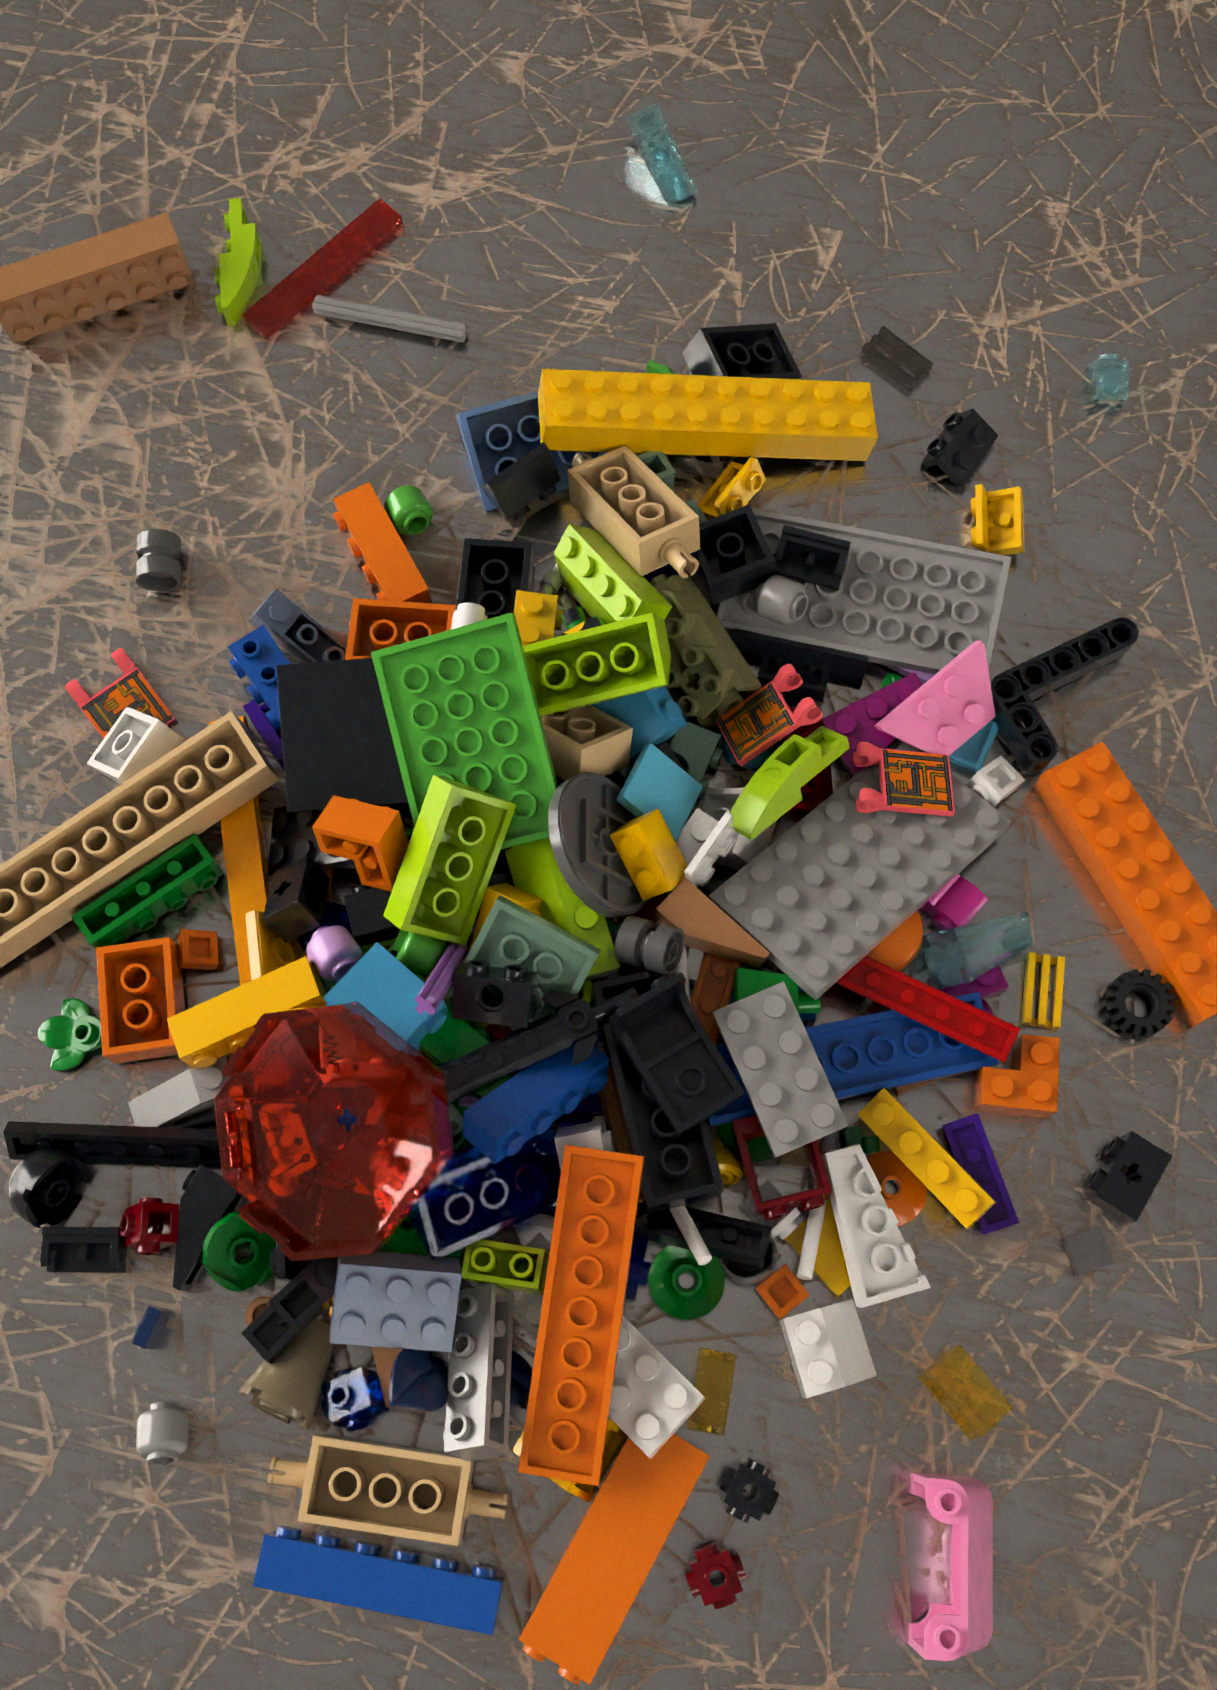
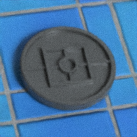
M583 772L563 781L552 795L548 811V830L551 847L563 877L577 897L586 906L600 915L609 918H622L640 911L650 900H642L609 836L629 820L636 818V816L616 801L621 791V788L616 783L600 774Z

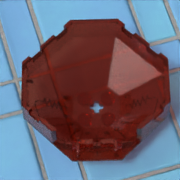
M358 1001L264 1013L254 1025L255 1030L246 1043L236 1049L222 1068L223 1076H231L214 1098L223 1179L250 1201L239 1207V1216L260 1234L266 1232L282 1246L279 1251L291 1261L371 1254L387 1243L454 1155L445 1074ZM345 1108L349 1109L350 1115H357L358 1121L351 1125V1131L346 1130L345 1124H339L338 1117L344 1115Z

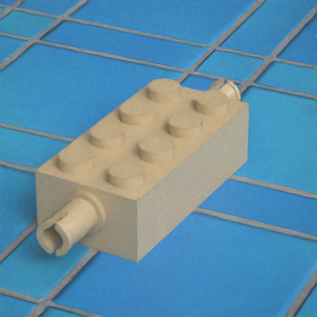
M626 445L595 459L589 452L582 451V454L587 459L578 452L572 460L574 468L567 470L571 504L640 576L667 564H670L682 578H688V574L684 569L690 576L694 575L699 567V562L690 554L700 550L699 516Z
M323 1434L313 1436L307 1463L273 1457L269 1469L284 1471L285 1474L277 1472L268 1473L267 1479L268 1484L271 1485L278 1484L302 1488L297 1521L458 1546L462 1542L466 1518H469L470 1514L505 1521L507 1508L492 1506L491 1503L506 1506L509 1498V1493L474 1489V1484H471L475 1461L467 1462L447 1453Z

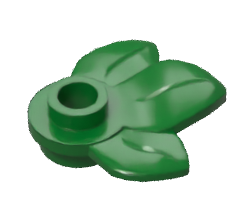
M65 999L61 1007V1016H53L46 1019L38 1029L40 1041L47 1047L54 1048L50 1068L53 1070L65 1071L72 1069L81 1063L86 1052L94 1051L102 1046L100 1019L91 1016L88 1005L80 999ZM88 1029V1034H87V1036L84 1038L85 1032H86V1030Z

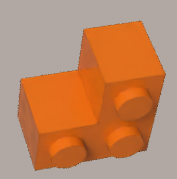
M333 795L312 826L321 852L354 860L362 885L392 892L409 844L399 811L387 806L381 807L364 803L357 799H347Z
M1021 1034L1015 1040L1012 1047L1011 1070L982 1067L974 1074L972 1111L1047 1119L1057 1113L1060 1038Z

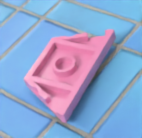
M974 641L875 724L876 729L925 753L950 756L996 717L983 642Z

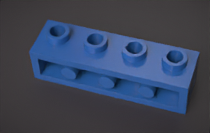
M264 625L227 646L233 657L229 664L239 679L247 678L251 684L246 687L248 692L258 705L262 702L266 705L269 711L265 713V716L274 730L278 731L281 729L276 665H287L290 662Z
M572 1044L570 1048L523 1069L464 1111L463 1137L494 1164L501 1161L507 1155L512 1156L516 1154L526 1141L536 1134H543L551 1126L552 1122L563 1114L573 1112L582 1100L592 1093L597 1094L605 1087L608 1081L607 1075L610 1058L595 1046L588 1060L574 1066L572 1063L574 1044Z

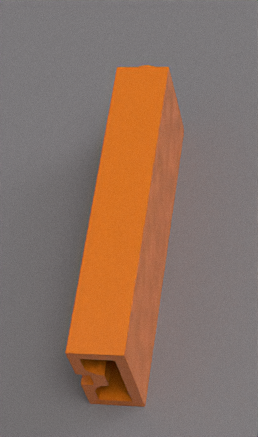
M673 1434L650 1459L627 1437L520 1634L518 1640L525 1644L522 1649L525 1653L542 1663L545 1658L553 1661L560 1666L558 1673L573 1684L579 1685L582 1680L590 1685L710 1457L709 1454Z

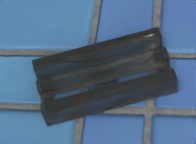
M885 326L879 329L877 335L874 334L871 337L869 343L866 342L863 345L861 351L862 354L909 390L931 370L933 365L931 361ZM878 347L880 350H882L884 353L890 356L891 360L875 348ZM899 366H903L905 369H907L909 372H911V373H912L913 375H915V376L912 377L910 374H908L906 371H904V370H903L902 368H900Z

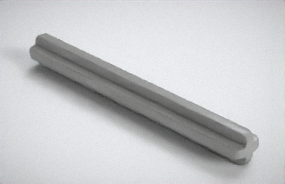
M316 295L313 302L314 313L318 315L457 342H465L468 335L467 324L322 295Z

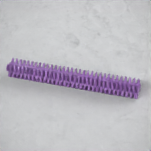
M468 941L466 945L451 942L415 998V1001L418 1003L415 1009L420 1015L426 1011L431 1016L437 1010L454 981V973L465 962L469 954L467 948L470 944Z

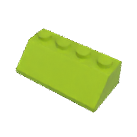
M572 524L568 525L554 551V556L563 586L591 617L598 616L609 624L653 612L665 620L672 606L643 576L636 572L597 530Z
M653 612L523 646L541 717L668 686L671 652L665 621Z
M433 775L383 916L400 930L466 945L513 817L516 804L469 785Z
M550 838L529 842L505 850L514 886L542 898L539 910L541 918L601 950L585 981L616 973L620 966L615 957V949L605 916L596 913L586 906L572 891L558 867Z

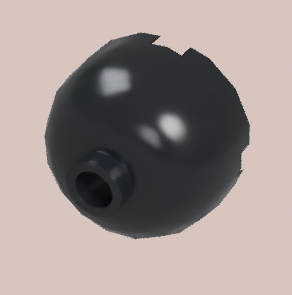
M42 1149L32 1152L20 1161L9 1179L7 1193L12 1209L26 1222L36 1228H42L40 1225L46 1223L51 1227L59 1224L74 1211L82 1199L83 1195L76 1193L80 1189L82 1181L87 1184L88 1175L86 1167L80 1160L61 1150Z

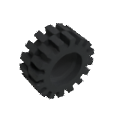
M1132 969L1128 973L1121 974L1108 985L1109 988L1103 994V997H1106V999L1102 1002V1009H1107L1103 1016L1105 1020H1112L1113 1024L1110 1027L1114 1031L1119 1028L1122 1030L1120 1035L1124 1037L1133 1035L1132 1039L1148 1038L1171 1022L1173 1018L1170 1015L1175 1013L1176 1006L1171 1005L1176 1000L1175 994H1168L1167 990L1171 986L1168 982L1163 985L1160 982L1163 977L1158 973L1151 976V970L1144 969L1142 972H1139L1138 969ZM1140 991L1148 996L1152 1005L1148 1016L1136 1017L1128 1011L1125 1000L1129 992Z

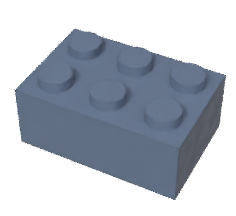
M340 1248L330 1323V1343L452 1352L462 1276L459 1258Z

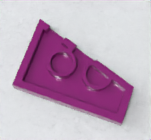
M915 672L821 719V724L824 727L848 737L850 749L843 753L840 758L851 778L866 768L855 766L852 756L856 752V746L859 742H869L878 748L886 749L896 739L887 733L877 730L874 725L922 686Z

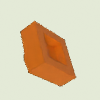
M180 930L177 935L179 968L215 970L219 965L217 931Z
M786 1264L754 1288L778 1320L782 1319L810 1296Z

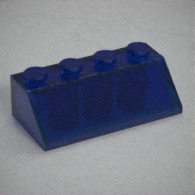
M549 1127L543 1134H536L526 1141L516 1154L512 1156L507 1155L496 1164L490 1161L474 1145H469L396 1176L406 1213L432 1260H436L556 1206L561 1169L554 1141L555 1134L553 1128Z

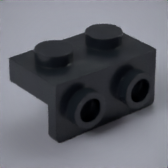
M973 408L962 413L955 412L945 420L943 424L944 430L939 437L927 447L928 454L922 461L926 468L938 465L958 487L968 483L998 437V434Z

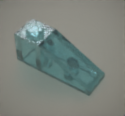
M657 102L628 116L627 126L667 205L671 206L697 193Z
M1023 912L923 935L921 950L931 986L936 989H942L969 983L1033 945L1028 912Z

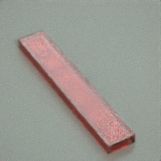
M379 198L243 313L244 321L267 340L308 305L316 295L322 293L403 223L402 216Z

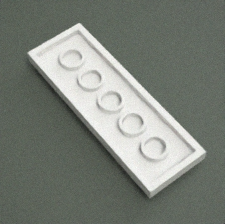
M539 1232L526 1246L545 1249L546 1252H550L551 1243ZM502 1288L514 1295L513 1317L537 1341L543 1295ZM623 1316L609 1417L651 1459L706 1398Z

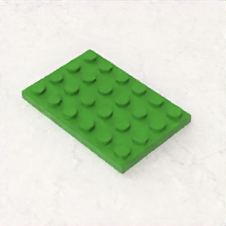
M504 614L371 652L414 827L433 775H437L469 785L516 804L501 850L549 838L548 811L552 795L558 784L515 614Z

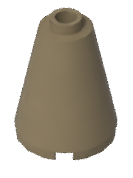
M320 1314L271 1363H267L264 1360L242 1385L238 1392L239 1395L243 1398L250 1393L253 1397L249 1403L286 1424L293 1417L296 1420H300L298 1429L308 1430L313 1421L334 1344L330 1343L331 1319Z

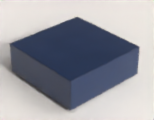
M147 1307L132 1339V1344L144 1349H155L172 1312L160 1307Z

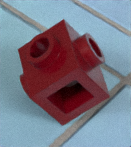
M150 1197L141 1198L139 1203L125 1209L119 1226L120 1235L123 1236V1248H136L137 1255L150 1256L158 1255L161 1249L177 1243L179 1204L163 1203L161 1198Z
M717 1542L696 1549L694 1551L696 1557L689 1559L692 1571L685 1573L693 1599L701 1596L704 1605L713 1604L714 1609H720L737 1601L735 1594L743 1591L739 1580L747 1578L738 1553L730 1555L726 1545L718 1548ZM714 1570H720L724 1573V1581L714 1586L709 1582V1575Z

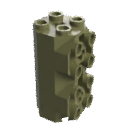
M665 574L658 575L649 583L672 606L664 620L671 652L669 684L665 688L673 701L680 707L683 716H693L698 726L702 728L717 727L716 719L757 692L758 689H761L762 685L690 575H688V578H682L680 575H672L669 578Z

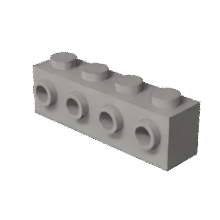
M492 1283L459 1291L452 1352H448V1398L443 1432L444 1453L467 1462L508 1455L514 1295Z

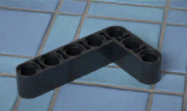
M1123 617L1113 619L998 674L990 682L996 715L992 722L994 723L995 721L997 724L998 732L1018 765L1024 771L1034 774L1041 772L1055 758L1058 752L1056 739L1032 700L1121 658L1136 642L1139 635L1137 625L1132 620ZM1113 635L1118 636L1122 642L1117 641ZM1084 649L1090 650L1094 656L1087 654ZM1055 662L1062 664L1065 670L1059 669ZM1025 676L1033 678L1036 684L1028 682ZM995 690L1003 691L1007 695V699L1000 697ZM1013 719L1022 721L1025 728L1017 726ZM1031 748L1038 749L1042 753L1043 758L1035 756Z

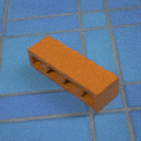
M370 482L333 498L337 512L332 513L334 520L341 532L347 530L351 538L347 540V543L354 557H362L365 565L361 568L370 585L376 583L380 592L376 593L377 599L432 603L429 588Z

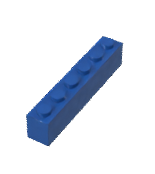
M278 1526L277 1532L271 1531L264 1534L253 1582L254 1587L493 1635L495 1631L505 1579L496 1576L497 1569L473 1565L472 1571L458 1569V1562L455 1560L434 1557L433 1563L417 1560L418 1553L402 1549H395L394 1555L379 1553V1545L356 1541L355 1547L339 1544L340 1537L317 1533L316 1539L300 1537L301 1529L289 1526Z

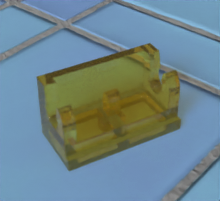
M960 1344L954 1346L949 1352L943 1353L918 1376L919 1380L969 1440L985 1436L1013 1408Z
M702 1347L698 1348L693 1386L706 1399L689 1416L686 1421V1429L721 1436L725 1435L737 1355Z

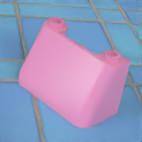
M911 1473L910 1493L920 1496L926 1501V1507L931 1517H934L939 1522L950 1524L949 1603L929 1602V1612L925 1618L916 1623L909 1622L908 1644L925 1660L952 1661L983 1649L992 1638V1493L987 1484L972 1477Z

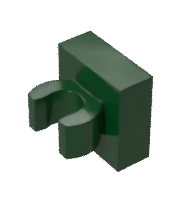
M850 1126L839 1130L840 1148L860 1144L864 1153L880 1152L879 1137H861L860 1126Z

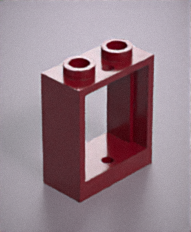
M756 1115L732 1121L731 1133L754 1217L764 1215L766 1221L786 1216L788 1214L786 1209L801 1206L802 1211H809L825 1205L824 1200L829 1199L832 1190L817 1140L803 1146L815 1189L762 1201L746 1141L764 1137V1133Z

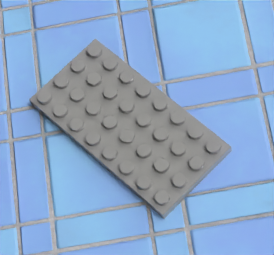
M752 508L774 559L784 525L850 541L849 558L839 590L792 579L803 585L809 601L803 617L789 625H782L759 614L757 602L755 601L756 589L720 602L717 618L728 634H732L733 630L737 628L865 656L868 658V662L908 668L924 673H933L934 675L974 641H982L985 645L989 670L1011 562L1010 556Z
M897 740L888 748L923 752L918 748L901 742V740ZM879 764L867 766L718 887L708 898L770 953L767 957L787 974L810 997L817 1000L1008 830L1011 821L953 774H951L955 809L953 817L885 810L859 813L856 809V800L859 798L861 789L871 788L881 793Z

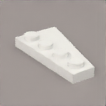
M860 1144L821 1153L832 1190L830 1200L856 1307L864 1308L931 1288L925 1275H921L914 1261L916 1256L910 1244L905 1243L896 1225L899 1222L892 1208H888L881 1194L882 1188Z

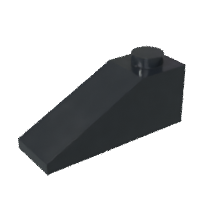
M201 1164L197 1171L192 1170L185 1179L182 1190L185 1192L180 1198L172 1287L185 1292H189L204 1266L201 1261V1255L208 1232L225 1214L236 1211L247 1192L246 1188Z

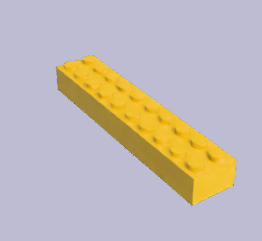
M542 369L538 389L541 443L545 442L549 450L611 452L626 445L633 453L642 454L648 451H657L671 455L867 461L878 439L870 382Z

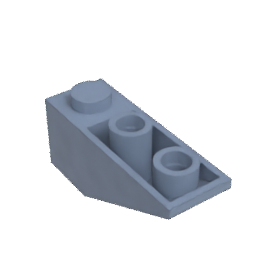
M277 588L268 594L248 619L256 628L264 625L276 644L306 663L345 660L346 646Z

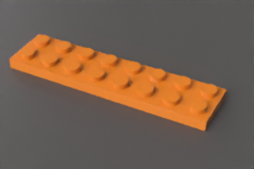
M565 1145L518 1473L599 1486L645 1156Z

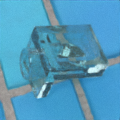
M1101 354L1099 359L1089 363V370H1093L1092 401L1128 400L1130 359H1119V354Z

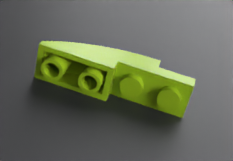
M241 198L229 199V213H224L226 230L230 233L231 239H226L227 253H218L219 267L214 268L216 285L220 287V294L215 296L218 314H224L228 327L236 325L251 301L257 285L262 258V243L256 224H248V217Z
M820 726L806 738L793 734L757 770L733 805L730 814L733 815L735 832L753 840L803 799L800 788L850 749L848 737L824 726Z
M468 1237L461 1278L543 1295L550 1252L540 1248Z

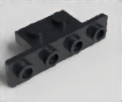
M737 628L732 632L731 639L745 661L760 666L757 679L762 685L761 688L773 681L779 669L786 664L794 666L796 673H799L802 677L803 683L797 689L781 692L801 698L811 697L813 700L823 702L828 681L855 687L862 686L868 664V658L865 656Z

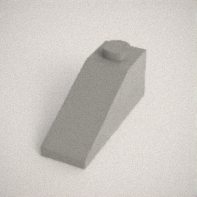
M226 1055L217 1058L216 1063L209 1067L190 1068L129 1101L128 1105L135 1126L169 1127L174 1125L175 1122L221 1107L225 1102H234L243 1098L239 1097L243 1096L240 1078L230 1091L232 1095L229 1094L230 1088L239 1078L235 1063Z

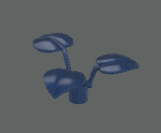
M403 1349L397 1355L391 1372L389 1406L410 1407L427 1412L441 1409L446 1404L448 1398L447 1367L444 1361L439 1357L432 1356L434 1351L424 1352L422 1350ZM512 1351L510 1405L527 1410L533 1369L521 1355Z

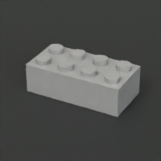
M784 981L713 1011V1019L774 1158L848 1127Z

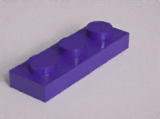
M976 1113L942 1125L955 1160L996 1201L978 1220L982 1234L985 1235L1018 1224V1217L979 1114Z

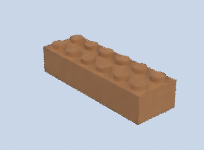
M168 212L0 267V322L12 343L29 340L34 336L52 330H59L64 326L82 320H89L94 316L118 310L124 306L151 299L156 295L174 289H181L186 285L195 283Z

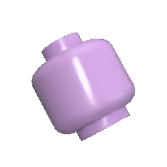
M339 925L323 926L313 933L306 949L307 957L322 978L327 980L340 981L362 958L360 946L345 927Z

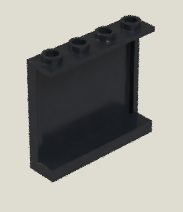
M364 658L276 665L287 812L306 813L308 811L324 810L333 795L347 799H357L361 802L377 806L408 803L373 659Z

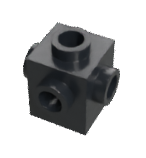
M750 1458L747 1465L737 1461L734 1469L728 1466L718 1487L719 1490L723 1491L720 1499L728 1504L726 1512L745 1523H748L750 1517L760 1521L763 1513L770 1515L779 1496V1492L774 1490L777 1482L768 1477L771 1469ZM747 1484H753L757 1488V1496L752 1500L745 1499L742 1494L743 1488Z

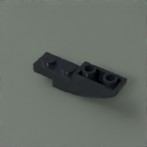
M328 1251L317 1257L268 1302L270 1305L241 1332L267 1363H271L323 1311L329 1306L333 1307L339 1253Z

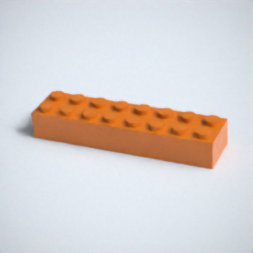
M1102 741L1043 772L1033 788L1154 975L1158 973L1163 977L1160 980L1163 985L1167 982L1170 984L1171 988L1167 990L1168 994H1175L1176 1000L1173 1001V1004L1189 1029L1216 1015L1217 911L1104 742Z

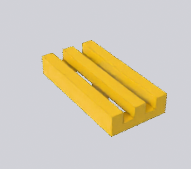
M1034 952L1026 954L1021 1025L1058 1030L1061 1027L1065 957H1051L1049 954L1036 955ZM1041 964L1037 1019L1032 1018L1035 965ZM1050 966H1054L1051 1017L1049 1021L1046 1020Z

